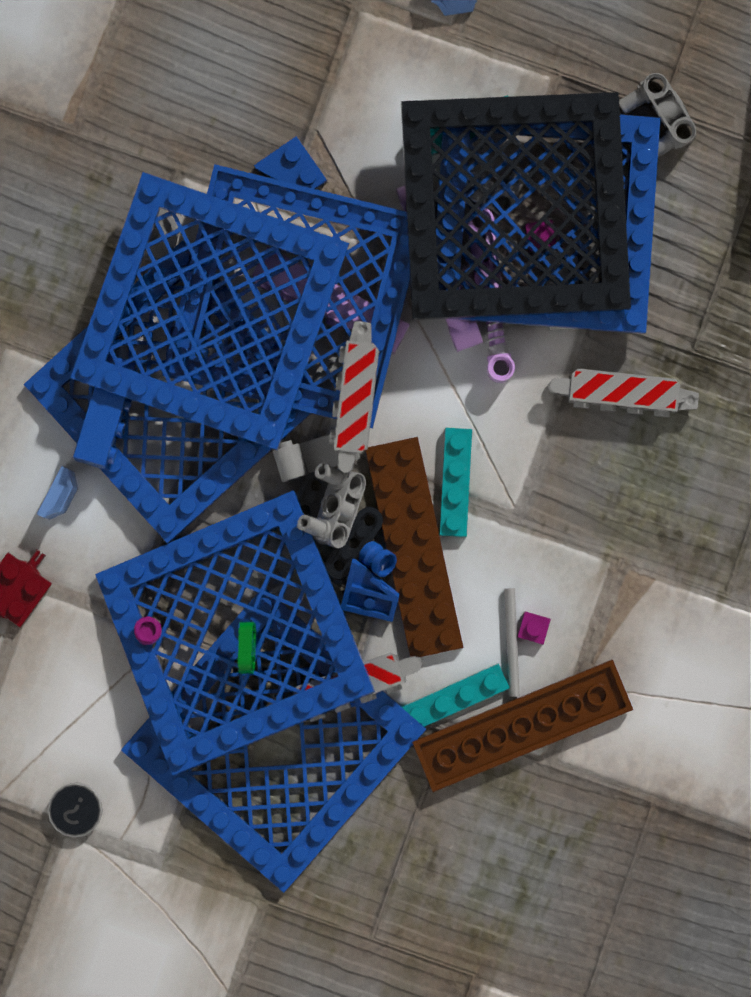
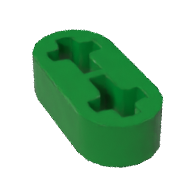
M240 622L239 674H254L255 622Z

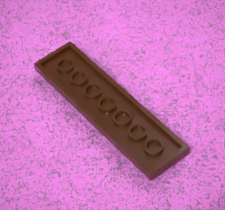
M418 437L368 447L366 454L378 510L383 518L382 529L386 547L397 558L392 575L395 589L399 593L398 603L410 657L416 656L419 658L464 648Z
M611 659L423 736L412 743L432 792H435L633 710V707L615 663Z

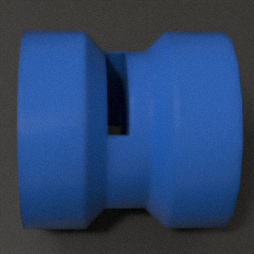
M370 541L364 545L359 554V562L366 568H371L380 577L389 575L397 562L395 554L389 550H384L383 546L375 541Z

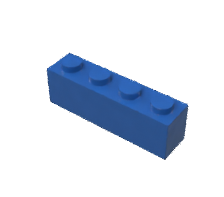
M109 355L107 362L115 364L112 356ZM117 357L119 363L126 361L125 359ZM136 362L124 366L126 369L141 373L138 371ZM94 387L73 456L76 462L104 470L108 469L109 464H114L117 455V449L114 448L117 438H122L125 429V423L122 422L125 412H130L133 400Z

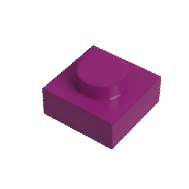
M537 222L525 224L526 234ZM542 222L534 233L546 242L554 231ZM531 236L528 238L538 250L541 248V245ZM554 238L548 244L550 248L556 244V239Z
M524 611L517 637L544 645L551 619Z

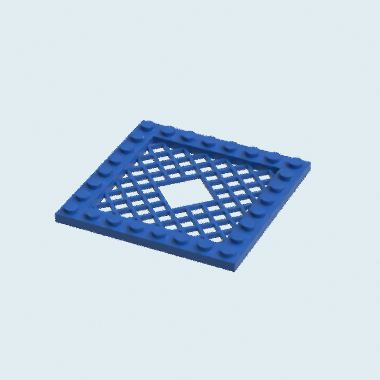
M620 115L621 144H630V153L622 145V153L626 156L623 160V165L629 161L628 180L624 175L623 178L624 190L627 188L625 213L631 299L630 310L449 319L645 334L647 329L660 118ZM592 122L583 123L592 131ZM575 123L556 125L566 133ZM548 124L529 126L540 134ZM521 125L502 127L513 135ZM579 126L569 135L573 140L585 141L589 137ZM493 127L474 128L485 137ZM552 127L542 136L559 140L562 138ZM466 128L447 129L458 138ZM525 128L518 134L519 136L532 137L523 145L525 148L535 139ZM498 129L494 132V134H502ZM469 131L461 141L472 151L475 148L472 144L479 138L474 136L470 140V132L472 131ZM442 132L441 149L445 152L454 141ZM504 136L497 143L491 137L488 140L500 149L499 146L508 138ZM591 139V141L584 148H586L589 144L593 147V140ZM565 140V145L572 152V154L567 158L568 160L576 151V149ZM541 143L540 145L546 151L537 158L539 161H541L549 152V150ZM457 144L448 155L457 164H460L468 154ZM489 149L482 156L478 151L475 154L481 160L487 163L485 158L489 154H491L493 150ZM518 149L509 159L512 161L522 151ZM579 153L576 157L585 167L581 171L582 173L589 164ZM552 154L551 157L558 164L552 171L555 174L564 163ZM528 156L526 157L531 164L523 170L525 174L534 166H537ZM444 158L440 163L439 173L447 179L456 168ZM475 161L468 167L467 162L462 168L474 178L475 176L470 171L479 163ZM504 161L494 171L498 173L507 163ZM566 167L563 171L571 179L566 184L570 187L578 176H574ZM539 168L538 171L544 177L537 183L541 186L546 181H549L551 177ZM591 168L589 172L595 178L594 169ZM512 169L517 176L508 184L502 180L500 185L503 188L493 197L489 195L487 197L488 201L479 209L483 211L492 203L498 212L501 213L493 222L497 224L505 218L513 228L507 235L511 237L517 232L523 239L525 234L508 214L536 189ZM458 172L449 182L461 192L467 184V178ZM489 174L481 182L476 181L483 186L493 176ZM519 179L529 188V191L520 199L510 189ZM555 182L551 184L560 196L564 193L565 190L563 188L560 189ZM580 182L576 185L583 193L580 197L582 200L592 191L591 188L587 191ZM447 186L438 194V198L447 206L457 196ZM475 186L467 194L465 193L464 196L469 198L478 188ZM505 191L515 201L506 211L495 201ZM567 196L563 199L573 211L579 204L577 201L572 203ZM591 197L589 201L596 208V201ZM459 199L451 210L461 219L464 217L465 202ZM437 204L436 218L444 211L439 204ZM474 211V213L465 222L468 224L476 216H478L483 223H485L486 221ZM580 211L576 213L582 225H587L593 217L592 214H589L585 218ZM446 213L438 222L448 233L459 223L449 213ZM490 225L480 233L482 237L490 230L496 238L500 235ZM461 226L453 235V237L461 245L463 241V229L470 237L473 236L463 226ZM577 226L574 227L566 236L574 240L576 238L574 233L579 228ZM591 226L589 230L598 239V232ZM436 228V245L438 246L445 236ZM502 238L494 247V249H497L503 245L509 253L513 250L507 244L505 238ZM477 239L470 244L472 246L476 243L483 252L487 250ZM529 239L525 241L526 244L522 247L524 250L530 247L534 253L538 251ZM560 239L551 249H556L561 254L564 250L560 245L564 240ZM590 239L583 244L578 240L576 244L587 254L589 252L587 247L593 241ZM448 240L439 251L451 260L460 249ZM491 251L482 260L484 261L488 257L496 267L500 264L494 258ZM519 251L514 253L508 260L511 263L515 259L521 267L525 265L519 257L521 254ZM545 252L543 255L540 253L536 261L538 263L542 261L548 268L551 264L545 258L550 253ZM575 252L570 257L565 254L563 257L572 268L576 266L572 260L578 253ZM464 253L461 254L471 267L474 262ZM591 254L590 258L600 266L599 257L596 259ZM437 255L439 274L447 263ZM461 256L454 262L459 269H461ZM504 264L495 275L501 272L510 282L513 278L504 269L506 267ZM531 264L522 274L524 276L528 274L536 282L538 278L531 271L535 265ZM562 264L556 269L553 268L550 271L551 274L555 276L559 282H562L564 280L558 274V272L564 267ZM589 265L583 271L578 269L577 272L589 281L585 274L593 267ZM450 267L441 278L453 287L461 276ZM476 267L474 271L483 280L478 285L480 286L487 277ZM546 277L537 286H544L549 278ZM575 277L568 284H574L578 279ZM518 278V279L511 285V287H512V286H513V287H519V285L517 284V282L520 280V278ZM465 281L461 283L465 289H471ZM490 281L486 284L489 288H495ZM439 283V290H447Z
M214 164L207 191L208 195L234 203L235 198L243 200L237 205L244 206L247 204L252 210L255 209L251 202L268 206L269 208L261 213L268 214L274 211L278 219L281 220L283 218L277 209L296 213L285 221L292 222L300 217L306 228L313 231L327 224L333 234V238L339 240L341 236L351 230L355 233L360 243L348 249L346 257L353 270L341 277L338 276L336 284L340 283L347 296L335 303L330 299V306L326 310L327 313L333 309L340 322L328 330L322 322L321 328L323 333L319 334L316 339L318 341L326 336L334 349L320 356L315 346L313 347L312 351L317 359L307 365L304 373L310 385L301 383L293 409L337 419V417H332L334 401H339L340 390L333 391L317 387V385L330 379L336 389V381L333 376L343 370V366L330 373L323 359L335 352L339 357L341 346H346V341L337 346L329 333L343 326L348 336L351 337V331L346 323L358 316L362 322H367L363 313L375 306L371 320L372 343L379 350L370 426V428H373L410 282L407 212ZM304 216L321 219L322 221L310 227ZM330 222L349 227L337 234ZM202 223L207 235L220 230L219 228ZM200 227L198 228L195 241L204 237ZM357 229L375 234L363 240ZM224 233L210 239L216 253L223 249L224 241L228 247L230 246ZM383 235L392 237L390 247ZM379 236L386 250L373 257L366 244ZM207 241L193 248L199 261L212 255ZM250 242L238 248V254L249 247L253 250ZM363 247L370 259L356 267L349 254ZM231 251L229 255L220 259L221 264L231 259L232 257L236 259L233 251ZM276 251L261 257L263 262L276 254ZM388 253L384 272H382L376 260ZM192 256L189 266L195 263ZM305 258V260H306V262H307V264H308V266H309V268H310V270H311L312 266L310 265L309 261ZM215 259L201 265L207 278L215 275L217 269L220 270ZM257 259L256 261L246 266V271L258 265L260 263L259 260ZM299 260V261H297V262H295V263H293V264H291V265H289V266H287V267L290 268V267H292L293 265H295V264H297L298 262H300L301 260ZM373 263L380 276L366 283L359 270ZM198 267L187 272L186 280L189 286L203 281ZM282 268L270 274V276L273 278L285 270ZM242 269L228 277L230 282L243 274ZM356 273L363 286L350 293L343 280ZM267 277L263 278L257 283L253 282V285L258 296H260L261 293L259 292L257 287L267 282ZM225 279L214 285L215 280L181 296L179 310L197 347L213 336L215 338L219 337L218 333L229 326L233 330L236 329L234 323L243 319L241 314L231 320L224 308L235 301L234 297L221 303L215 293L216 289L226 284ZM381 280L376 300L369 287ZM250 287L240 293L235 291L241 304H244L241 297L252 291ZM366 289L373 303L360 310L353 296ZM212 294L218 306L207 312ZM262 299L261 302L267 313L271 312L265 300ZM349 299L356 313L343 320L336 307ZM258 304L249 310L247 307L244 308L250 322L254 320L251 313L260 308ZM221 309L228 323L215 330L208 317ZM274 315L271 316V323H274L277 330L281 327ZM180 319L175 321L172 338L186 332ZM267 321L260 326H257V324L253 325L254 332L260 338L264 337L260 330L268 326ZM204 322H206L211 333L201 338ZM289 331L280 333V341L283 339L286 342ZM239 332L236 333L238 343L245 346L244 340L252 336L251 332L243 336ZM188 336L174 342L180 355L194 349ZM275 339L269 343L264 341L262 348L263 350L267 349L271 355L274 353L271 346L277 342ZM222 341L218 342L222 348L220 349L221 352H224L225 355L229 354L228 349L235 346L234 342L227 346ZM169 345L165 363L176 358L171 345ZM205 349L201 350L206 364L219 356L217 352L208 356ZM249 349L245 350L248 354L246 359H251L252 363L256 362L254 356L260 353L259 349L252 353ZM196 353L182 359L188 373L202 367ZM232 357L228 359L231 365H227L231 373L242 369L237 367L244 363L242 359L236 363ZM277 357L273 358L274 362L270 364L272 368L278 365L279 359ZM179 361L165 368L169 378L177 379L185 375ZM221 362L208 368L214 382L228 375ZM320 362L327 375L313 382L307 369ZM258 365L255 367L257 371L252 370L257 382L271 376L265 374L268 371L267 366L261 369ZM205 371L191 376L194 384L201 386L211 384ZM248 371L234 377L240 391L254 384ZM230 379L217 385L218 390L236 393ZM272 380L260 386L265 399ZM256 388L242 395L261 400Z
M143 172L70 378L278 450L349 243ZM160 208L169 211L158 217ZM176 214L195 221L182 226ZM173 216L178 229L165 235L159 222ZM202 223L219 228L220 230L207 235ZM198 224L204 237L190 244L185 230ZM154 225H156L161 237L149 242ZM228 232L240 235L246 239L233 244ZM181 233L187 246L173 252L167 239ZM224 233L230 246L216 253L210 239ZM164 241L169 254L155 260L150 247ZM207 241L212 255L199 261L193 248ZM254 241L269 245L271 248L259 253ZM250 242L256 255L241 261L236 248ZM147 250L152 263L140 268L145 251ZM189 250L195 263L181 269L175 256ZM280 250L298 256L285 262ZM233 251L238 264L224 270L219 256ZM276 251L281 264L267 270L261 257ZM172 258L178 271L164 278L158 265ZM305 258L314 261L311 270ZM215 259L221 272L207 278L201 265ZM258 259L264 272L250 279L244 266ZM301 260L307 273L293 279L287 266ZM155 267L161 280L147 286L141 273ZM198 267L203 281L189 286L184 273ZM241 267L247 281L233 287L227 274ZM284 268L290 281L276 288L270 274ZM138 276L143 288L131 294L135 279ZM181 276L186 289L172 295L166 282ZM223 276L246 324L197 347L175 299ZM267 277L272 290L258 296L253 282ZM308 278L301 296L296 283ZM163 284L169 297L155 303L149 290ZM249 285L255 298L241 304L235 291ZM292 285L298 299L284 305L278 292ZM146 293L151 306L138 312L132 298ZM275 294L281 307L267 313L261 300ZM171 301L177 315L163 321L158 307ZM127 302H129L134 314L122 319ZM257 302L263 316L250 322L244 308ZM299 303L292 322L287 309ZM154 310L160 323L146 329L140 316ZM283 311L289 325L275 331L269 317ZM136 318L142 331L128 337L122 324ZM180 319L186 332L172 338L166 325ZM266 319L272 333L258 339L252 326ZM162 327L168 340L154 346L148 333ZM120 328L125 340L113 345L117 330ZM249 328L254 341L240 347L234 334ZM290 329L283 347L278 334ZM145 335L150 349L137 355L131 341ZM188 336L194 349L180 355L174 342ZM231 336L237 350L223 356L217 343ZM274 337L280 350L266 357L260 343ZM127 344L133 357L119 363L114 350ZM170 344L176 358L163 364L157 350ZM214 345L220 358L206 364L200 351ZM257 345L263 358L249 365L243 351ZM109 353L111 354L115 364L107 362ZM153 353L159 366L145 372L139 359ZM196 353L202 367L188 373L182 359ZM240 354L245 367L231 373L226 360ZM281 355L274 373L269 360ZM136 361L141 373L126 369L124 366ZM179 361L185 375L171 381L165 368ZM222 362L228 375L214 382L208 368ZM265 362L271 376L257 382L251 369ZM161 370L167 382L149 377V375ZM205 371L211 384L197 390L191 376ZM248 371L254 384L240 391L234 377ZM187 379L193 391L175 386V384ZM230 379L236 393L222 399L217 385ZM272 380L265 399L260 386ZM213 388L218 400L201 395L200 393ZM256 388L262 402L248 408L242 395ZM239 397L244 409L227 404L226 402ZM263 406L260 415L252 412Z
M182 240L172 251L175 252L187 246L186 242ZM189 250L175 256L181 269L188 267L192 255ZM172 258L158 265L164 278L178 271ZM152 267L142 276L147 286L161 280L155 267ZM181 276L166 282L172 295H174V290H183L184 286L176 285L182 280ZM219 278L214 281V285L221 282V280ZM140 280L133 285L131 294L143 288ZM163 284L149 290L155 303L167 293ZM225 285L215 290L221 303L233 297L231 291ZM146 293L132 298L138 312L151 306ZM212 294L207 312L218 306ZM171 301L169 304L158 307L168 308V318L173 316V309L175 308ZM236 301L224 307L231 320L241 315ZM127 302L122 319L134 314L129 302ZM221 309L214 313L223 324L228 323ZM154 310L150 311L149 322H143L144 326L150 328L158 324V322H154ZM136 318L122 324L125 330L130 327L129 337L134 335V326H140L138 322H135ZM244 318L234 323L236 328L246 324ZM172 322L166 325V327H168V331L171 337L172 328H174L175 323ZM207 323L204 324L203 329H206V336L210 333V328ZM213 325L214 329H218L219 327L223 326ZM88 326L24 383V386L76 443H78L86 412L74 399L88 400L89 407L93 386L89 385L88 395H74L75 380L70 377ZM231 326L224 329V334L233 330ZM120 328L117 330L113 345L123 341L116 340L122 334ZM246 328L239 333L243 336L250 332V330ZM264 328L260 330L263 336L269 334ZM153 331L148 333L154 346L163 343L160 341H153ZM250 336L244 341L247 345L253 342L254 339ZM272 337L266 341L269 343L272 340H274V338ZM228 338L224 339L225 346L228 345ZM131 341L132 345H148V349H150L148 341ZM277 343L271 346L274 353L280 350ZM167 345L166 357H167L169 345ZM214 345L205 348V351L207 352L208 356L209 348H215ZM257 345L249 348L251 353L258 349ZM130 349L128 352V359L133 357ZM264 350L266 357L269 356L268 350ZM152 353L147 355V360H140L141 364H147L146 372L151 370V364L159 365L157 360H152ZM261 353L254 356L257 361L263 358ZM273 359L269 360L270 364L274 362ZM264 362V363L260 364L259 366H260L261 369H263V368H265L267 365H266V363ZM242 363L241 365H239V366H237V367L244 368V367H245V364ZM277 365L272 368L274 373L276 371ZM304 375L301 383L310 385L309 381ZM70 381L68 393L63 387ZM207 391L202 392V395L207 396ZM221 391L222 399L226 397L225 391ZM232 401L226 402L227 404H230V405H233V406H240V408L244 409V407H243L241 401H240V402H232ZM246 402L248 407H252L258 404L255 402ZM145 405L144 417L130 416V412H125V416H123L125 429L124 435L121 438L124 439L123 453L115 445L114 448L117 449V455L114 464H109L107 470L99 469L168 544L265 457L272 448L238 437V440L223 439L224 432L220 430L219 439L204 438L205 425L201 424L200 438H185L186 423L197 422L186 418L149 417V406ZM263 406L259 408V415L261 414ZM292 408L281 441L312 413ZM129 420L144 421L143 436L129 435ZM148 421L163 422L162 436H148ZM167 422L182 423L181 437H166ZM128 439L143 440L142 455L128 454ZM147 440L162 441L161 455H147ZM166 441L181 442L180 456H165ZM185 442H200L199 457H184ZM204 443H219L218 458L203 457ZM223 443L236 444L223 456ZM128 458L142 459L141 473ZM146 459L161 460L160 474H146ZM165 460L180 461L179 475H164ZM184 461H199L198 476H183ZM203 462H216L203 474ZM146 478L160 479L159 493ZM164 479L179 480L178 494H163ZM183 480H196L183 492ZM164 498L176 499L169 505Z
M294 490L95 574L172 776L375 692L315 540L311 534L297 527L298 519L304 513ZM279 528L282 536L272 532V530ZM263 535L259 546L246 542ZM268 535L281 540L276 554L263 549ZM285 544L292 560L280 556ZM238 545L234 557L222 553V551ZM243 546L257 550L251 564L238 559ZM261 553L274 557L269 571L256 567ZM213 556L209 568L196 563ZM219 556L232 561L226 575L213 570ZM278 560L291 564L286 579L273 574ZM236 563L249 568L244 582L231 577ZM189 566L184 578L172 574ZM194 566L207 571L201 585L189 581ZM295 569L302 585L290 581ZM254 570L267 575L261 589L248 584ZM211 574L224 578L219 592L206 588ZM164 576L160 588L147 584ZM169 577L182 582L176 596L164 591ZM271 577L284 582L279 596L265 591ZM228 581L241 585L236 600L223 595ZM187 584L199 589L194 603L181 598ZM288 584L301 589L296 604L283 599ZM139 587L138 592L134 597L132 589ZM145 587L157 592L152 606L139 601ZM246 588L259 593L253 607L240 602ZM204 591L217 596L211 610L198 605ZM162 594L175 599L169 613L156 608ZM305 594L312 610L300 606ZM263 595L276 600L271 614L258 609ZM221 598L269 618L256 647V660L258 656H261L271 661L266 675L257 671L254 672V675L264 679L258 693L245 688L250 674H245L241 685L228 681L233 666L238 668V663L200 648ZM179 601L192 607L186 621L173 616ZM281 602L294 607L289 621L275 616ZM138 605L150 610L148 613L149 617H153L154 612L167 617L162 628L161 637L156 642L155 647L153 644L144 645L135 637V624L142 618ZM196 609L209 614L203 628L191 623ZM298 609L311 614L306 629L292 624ZM172 619L184 624L179 638L166 634ZM315 619L322 636L310 631ZM273 620L286 625L281 639L268 634ZM188 627L201 631L196 646L183 641ZM291 627L304 632L298 647L285 642ZM308 635L321 640L316 654L303 649ZM164 637L177 642L171 656L158 651ZM266 638L279 643L273 657L260 652ZM181 644L194 649L189 663L176 659ZM325 644L332 661L320 656ZM283 645L296 650L291 665L278 660ZM198 652L211 656L206 671L193 666ZM300 653L314 658L308 672L295 667ZM157 655L169 660L164 672ZM216 659L229 664L223 678L210 673ZM318 660L332 665L326 679L313 674ZM174 662L186 667L181 681L168 676ZM276 663L289 668L283 682L270 677ZM191 669L204 674L198 689L185 683ZM336 669L338 677L331 679ZM293 670L306 675L301 690L287 685ZM208 676L221 682L216 696L202 691ZM311 678L323 682L306 690ZM167 680L179 685L174 698ZM268 681L281 686L276 700L262 695ZM225 684L239 689L233 703L220 698ZM183 687L196 692L191 706L178 702ZM286 688L298 693L281 700ZM243 691L256 696L250 711L237 706ZM200 695L213 699L208 714L195 709ZM260 699L272 703L256 711ZM218 702L231 707L225 721L212 716ZM176 705L189 710L184 722H182ZM235 709L247 714L231 721ZM193 712L206 717L200 732L188 727ZM210 720L222 724L206 732ZM186 730L197 736L189 739Z
M259 593L248 603L249 606H254ZM263 595L258 609L271 614L276 600ZM281 602L275 616L289 621L292 611ZM244 608L207 651L234 662L238 658L240 622H255L257 647L263 633L259 632L265 627L269 618ZM296 615L292 624L306 629L307 624ZM273 620L270 629L274 632H268V634L279 639V637H282L286 625ZM291 627L285 642L298 647L304 632ZM308 635L303 649L316 654L321 640ZM275 642V651L279 644L277 642ZM325 644L320 656L332 661ZM281 650L280 654L296 653V650ZM263 651L261 653L274 655L275 651ZM300 653L304 659L312 664L313 657ZM204 654L194 666L206 671L211 656ZM258 656L257 672L265 675L267 670L262 671L261 656ZM298 658L297 663H296V667L308 672L309 669H310V667H308V668H300V663H299V658ZM216 659L210 673L223 678L229 664ZM318 660L314 669L315 675L319 676L320 672L327 676L332 665ZM276 663L277 670H273L271 674H277V680L282 682L281 673H287L288 669H281V665ZM191 669L185 683L198 689L204 674ZM239 672L230 673L229 677L239 676V685H241L245 674H239ZM296 672L297 686L301 685L300 673ZM208 676L202 691L208 692L218 680ZM258 677L260 689L263 680L261 677ZM177 685L171 692L173 698L179 685ZM278 685V689H266L263 694L279 693L281 686ZM183 687L178 702L191 706L196 692ZM224 687L220 697L226 700L225 696H236L237 692H225ZM286 688L284 692H294V691L289 690V689ZM243 691L240 700H241V707L245 709V697H244V695H251V694L246 693V692ZM380 691L375 693L376 699L361 703V700L358 699L354 701L355 703H350L351 707H356L357 722L342 723L340 711L337 712L338 723L323 724L322 718L318 719L319 724L304 725V722L300 723L302 764L249 767L247 745L244 749H238L225 755L226 769L211 770V761L206 762L207 770L192 771L190 769L172 776L150 717L121 751L284 893L413 745L412 742L424 733L426 728L410 716L388 694ZM200 695L198 702L202 699L203 712L207 713L206 698L208 697ZM260 699V709L264 708V700ZM222 704V712H214L212 716H222L223 721H225L229 711H226V705ZM176 705L182 721L185 720L189 710ZM360 708L374 720L361 721ZM235 711L233 715L242 714V716H245L246 713L241 711ZM195 713V714H192L191 718H197V717H203V716H201V715ZM376 725L377 739L362 740L361 726ZM380 725L388 731L382 739ZM357 726L358 741L343 742L342 727ZM338 727L339 742L324 743L323 728ZM319 728L320 743L305 744L304 729ZM186 730L189 739L190 737L197 736L196 734L190 733ZM376 744L363 759L362 745ZM359 745V760L344 761L343 746ZM339 746L340 761L325 762L324 747ZM320 748L321 762L306 763L305 749ZM244 753L245 768L230 769L229 754ZM359 764L346 779L345 765ZM341 765L342 780L327 781L326 766ZM322 767L323 781L308 782L307 768ZM303 768L304 783L289 784L288 769ZM284 769V784L269 785V770ZM250 771H264L265 785L250 786ZM245 772L246 787L231 788V773ZM226 773L227 788L212 789L211 774ZM207 774L208 788L193 775ZM327 785H341L328 800ZM323 786L324 801L309 802L308 787ZM304 787L305 802L290 803L289 788ZM285 788L286 803L271 804L270 789ZM266 790L267 804L252 805L251 791ZM247 791L248 806L233 807L232 792ZM228 792V806L214 793ZM323 805L310 820L309 806ZM305 806L306 821L291 822L290 807ZM271 808H286L287 822L272 823ZM267 809L268 824L253 825L252 810ZM248 810L249 824L234 811ZM306 825L292 841L291 826ZM287 827L288 841L273 842L272 828ZM268 828L269 842L255 829ZM278 846H288L282 853L275 848Z

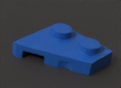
M297 136L254 165L257 171L273 179L317 189L327 182V179Z
M352 559L341 603L342 610L393 622L399 593L358 560Z

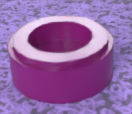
M147 616L136 622L134 634L140 643L152 645L161 637V625L157 619Z

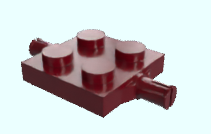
M36 549L28 562L18 559L10 552L0 562V618L9 619L18 627L22 626L52 585V582L43 577L37 569L41 561L46 557L42 553L37 561H35L41 552Z

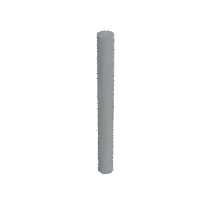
M515 588L504 589L509 697L520 696Z

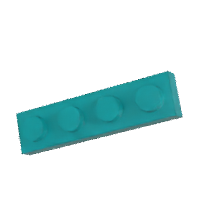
M445 428L440 536L467 537L472 429Z
M499 663L406 704L402 708L425 727L501 693L510 687Z

